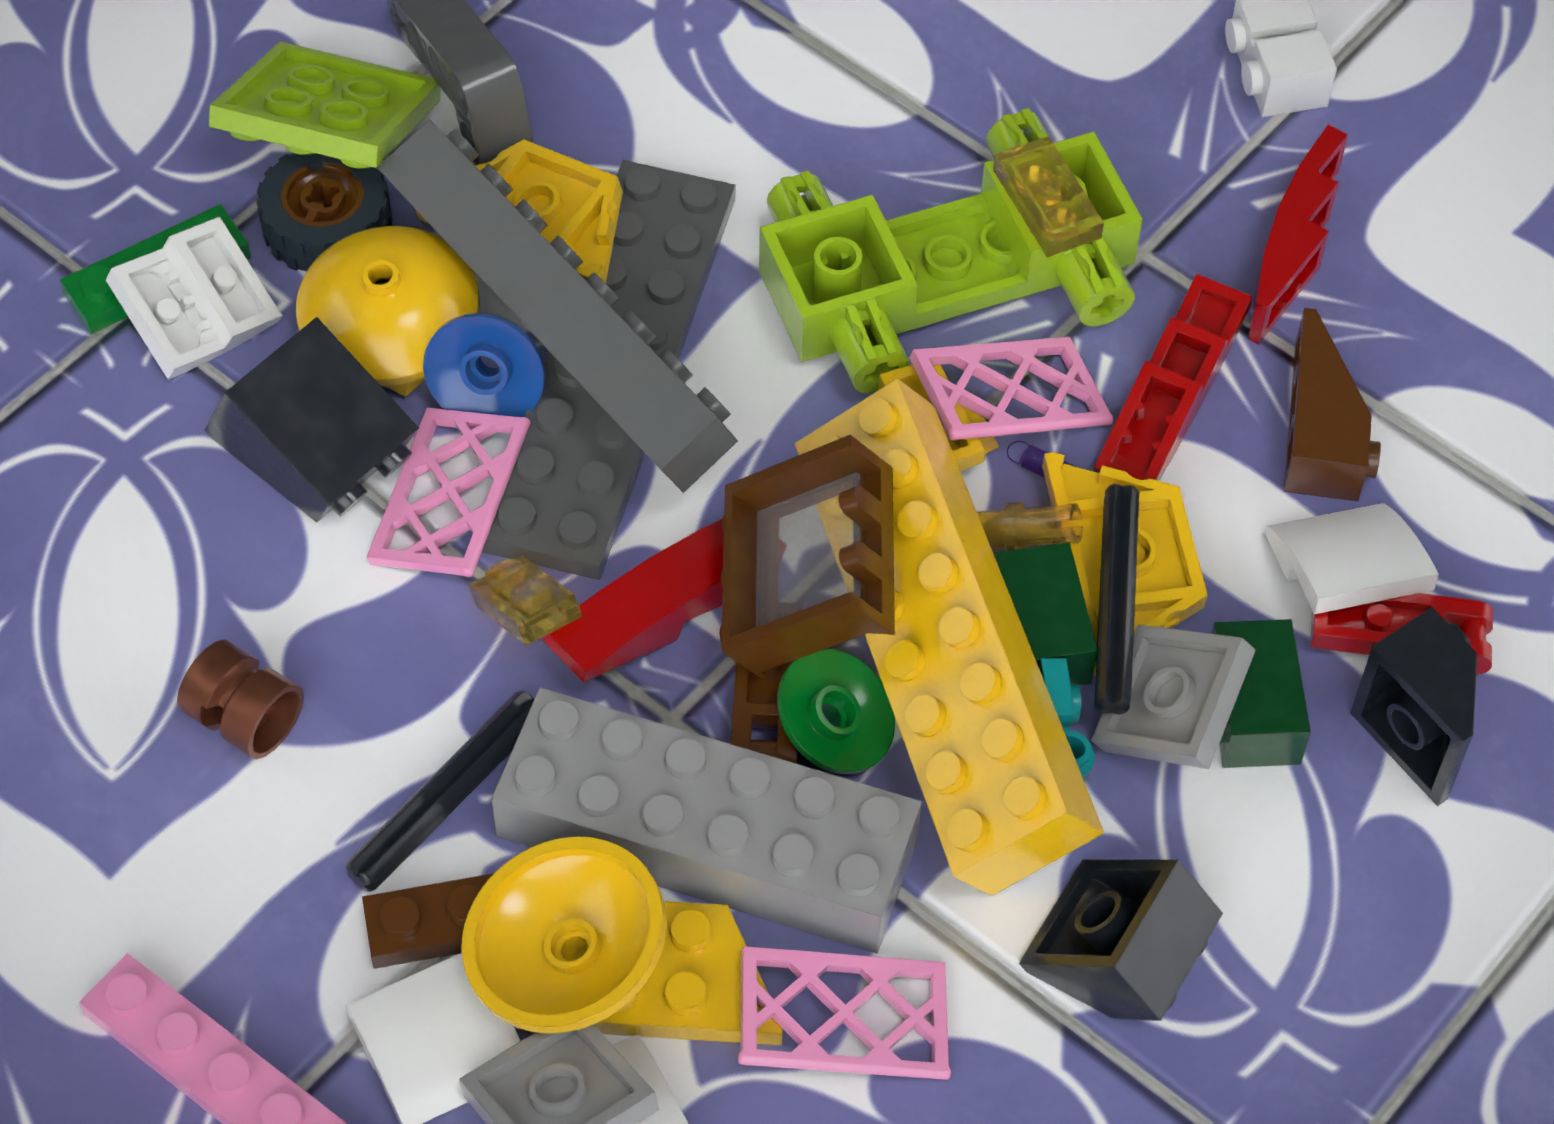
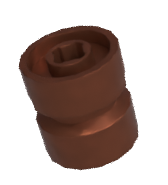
M226 639L215 641L200 653L185 673L178 690V708L212 731L220 729L224 740L254 759L266 757L286 739L296 724L304 701L303 688L270 667L258 670L259 660Z

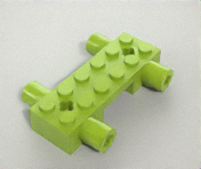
M1029 108L1023 109L1018 113L1002 115L1001 120L992 126L986 137L987 146L995 160L984 163L980 194L890 220H885L873 195L833 206L820 178L815 174H811L809 170L801 172L800 175L781 178V182L772 188L767 197V205L775 223L760 227L759 273L800 361L805 362L837 352L854 389L860 393L872 394L879 390L880 374L910 365L909 359L896 335L1058 286L1063 287L1078 318L1086 326L1105 325L1124 315L1132 306L1135 294L1121 268L1135 264L1142 217L1095 132L1053 143L1039 116L1031 112Z

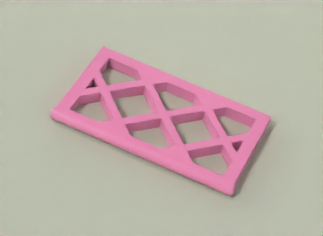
M1070 337L913 349L909 357L931 403L935 406L947 437L951 441L1105 426L1113 423V415L1106 406ZM1060 355L1068 372L1065 375L1034 357ZM1007 359L1018 365L1019 368L1011 380L983 365L980 361ZM952 364L964 372L955 385L937 375L932 365ZM1026 371L1059 388L1052 402L1020 385ZM971 376L1004 393L997 407L964 390ZM1066 393L1085 402L1090 412L1072 414L1060 407ZM1014 398L1043 414L1044 417L1017 419L1004 411L1010 400ZM958 403L986 418L989 422L961 424L954 406Z
M426 408L410 447L412 455L404 462L367 554L369 563L371 565L472 577L531 421L526 417ZM437 426L457 428L462 434L433 452H430L428 449ZM496 432L511 434L505 451L492 459L480 444V441ZM471 448L481 462V465L450 482L439 465L464 450ZM431 470L441 488L410 505L408 498L416 478ZM491 477L493 482L484 505L470 512L459 494ZM451 500L461 518L429 535L418 517ZM407 523L411 524L421 539L403 551L388 549L395 531ZM471 530L473 535L464 558L442 555L438 547Z
M743 946L741 950V1017L738 1062L740 1065L948 1080L951 1076V1069L948 1058L945 962ZM757 966L788 968L798 979L773 999L757 983ZM825 971L860 974L869 985L845 1005L818 977ZM895 977L929 979L930 999L916 1010L889 982ZM806 987L834 1014L811 1035L783 1009L785 1005ZM877 993L905 1019L902 1024L882 1041L854 1014ZM757 1004L762 1008L758 1013ZM929 1015L931 1018V1024L925 1019ZM772 1018L799 1046L792 1052L757 1049V1030ZM843 1023L870 1052L864 1057L829 1055L819 1044ZM915 1029L931 1045L932 1062L900 1060L890 1049Z

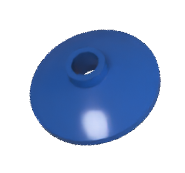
M474 313L453 318L435 332L424 354L423 369L427 386L437 403L446 410L524 417L527 409L531 412L533 411L544 391L545 366L537 346L521 328L501 317ZM481 356L494 360L499 367H488L483 363Z

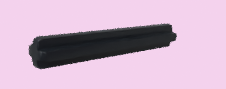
M1112 484L1108 486L1105 490L1103 505L1097 635L1098 653L1096 658L1094 700L1095 708L1103 714L1114 713L1121 715L1126 713L1130 709L1132 695L1139 491L1132 485L1121 486L1119 484Z
M523 690L515 692L347 861L345 866L348 871L347 875L355 884L367 892L376 890L512 752L535 698Z

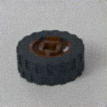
M287 153L279 158V162L274 167L270 166L264 173V181L259 183L257 189L259 199L256 201L266 246L271 247L272 255L278 261H284L288 268L295 271L298 269L308 271L313 262L326 249L349 235L366 229L392 226L387 180L384 181V175L374 167L353 168L343 164L341 159L317 153L310 155L296 153L289 155Z

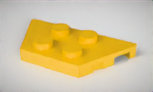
M524 139L501 151L494 160L488 162L513 188V191L506 199L514 207L524 199L548 225L540 234L549 243L559 235L583 261L576 271L585 280L595 272L606 284L623 193L618 176ZM488 163L478 164L476 167L481 171ZM415 209L419 220L428 223L424 219V217Z
M1055 452L1044 453L1042 468L1060 543L1070 542L1096 645L1103 505L1105 490L1112 484H1119L1121 486L1132 485L1139 491L1134 633L1138 625L1172 629L1205 607L1208 594L1179 486L1154 479H1135L1125 471L1103 465L1100 473L1064 464L1065 455ZM1096 663L1093 676H1096Z
M664 901L667 917L666 936L661 956L653 973L632 1000L611 1016L594 1025L602 1034L635 1036L639 1034L640 1037L740 1043L741 950L746 944L728 905ZM587 948L574 952L570 961L577 960L583 956ZM757 970V983L768 993ZM757 1004L758 1013L762 1008ZM770 1018L757 1030V1044L782 1045L783 1029Z

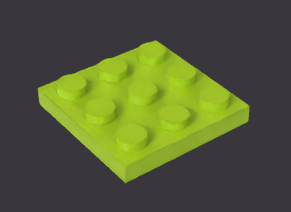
M280 41L210 104L209 127L228 131L233 137L244 141L264 140L285 145L287 150L296 154L310 155L317 153L341 159L343 164L353 168H377L438 104L441 88L431 77Z

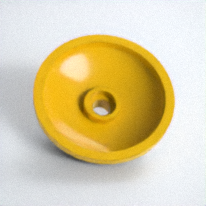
M376 227L341 239L326 249L313 262L304 275L298 290L296 318L300 331L314 318L318 317L380 386L400 385L425 377L423 369L424 354L432 336L442 325L462 315L479 313V291L471 267L443 238L413 227ZM381 280H390L383 285L374 284Z
M567 837L533 846L500 867L485 883L473 901L466 918L462 936V960L468 981L479 999L494 1015L519 1029L538 1033H563L596 1024L611 1016L632 1000L648 981L659 961L665 942L667 921L661 891L646 866L636 856L609 841L590 837ZM587 948L583 956L577 960L570 961L574 952Z

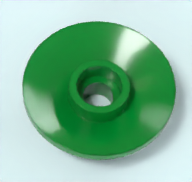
M828 648L796 659L787 667L778 687V712L787 736L805 758L816 766L837 774L860 773L873 767L883 759L893 742L895 716L882 681L870 667L851 654Z

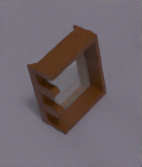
M850 434L725 485L724 515L722 518V529L724 532L723 569L721 572V584L723 587L722 625L719 631L721 652L758 677L764 678L766 677V670L867 633L895 635L893 468Z

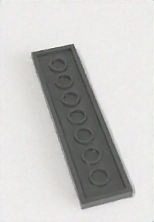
M622 160L617 176L623 193L606 285L619 298L612 308L621 318L629 310L633 311L656 336L648 346L658 356L668 348L679 359L736 200V184ZM549 352L544 364L546 374L544 391L533 411L531 412L527 409L524 417L528 418L531 424L482 552L600 580L645 453Z

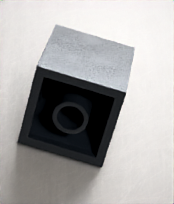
M316 317L224 392L204 431L216 443L317 523L332 509L341 517L357 504L368 492L362 483L376 471H379L386 478L399 468L412 455L411 450L406 445L419 427L320 319Z

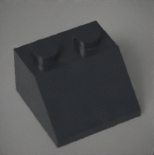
M1431 607L1372 646L1350 714L1423 792L1439 806L1449 797L1473 737L1477 652L1471 647L1468 637L1458 626L1447 623Z
M1082 859L1019 962V965L1028 974L1110 1018L1161 1021L1166 1011L1175 1002L1177 992L1196 959L1205 950L1208 939L1223 912L1179 860Z

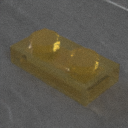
M1049 136L994 155V173L1046 257L1102 238L1103 220Z
M524 556L519 559H507L494 564L486 571L484 577L468 585L476 606L525 646L582 617L574 593Z

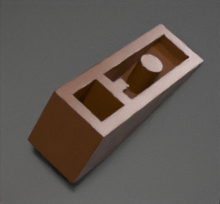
M1304 308L1294 348L1284 492L1358 501L1365 478H1376L1381 443L1370 440L1372 415L1316 309Z

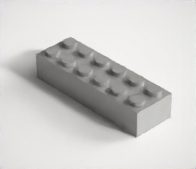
M541 687L538 690L492 796L497 837L529 847L567 837H590L606 840L621 846L636 856L646 866L659 887L714 904L728 905L730 909L877 954L918 840L922 801Z

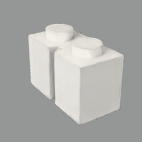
M1236 0L1233 17L1226 21L1225 36L1227 46L1231 53H1237L1242 64L1241 76L1244 90L1248 96L1254 95L1262 117L1328 107L1337 67L1322 30L1303 33V31L1315 30L1318 23L1309 0Z

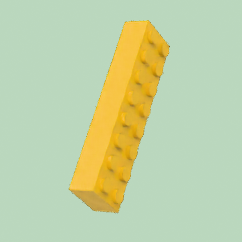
M896 379L794 444L798 454L801 455L851 434L893 468L895 635L867 633L865 637L953 877L993 896L1104 834V830L935 406L899 379ZM838 498L818 505V509L848 591L856 595L855 578L842 568L838 556L841 548L855 543V522L842 512Z

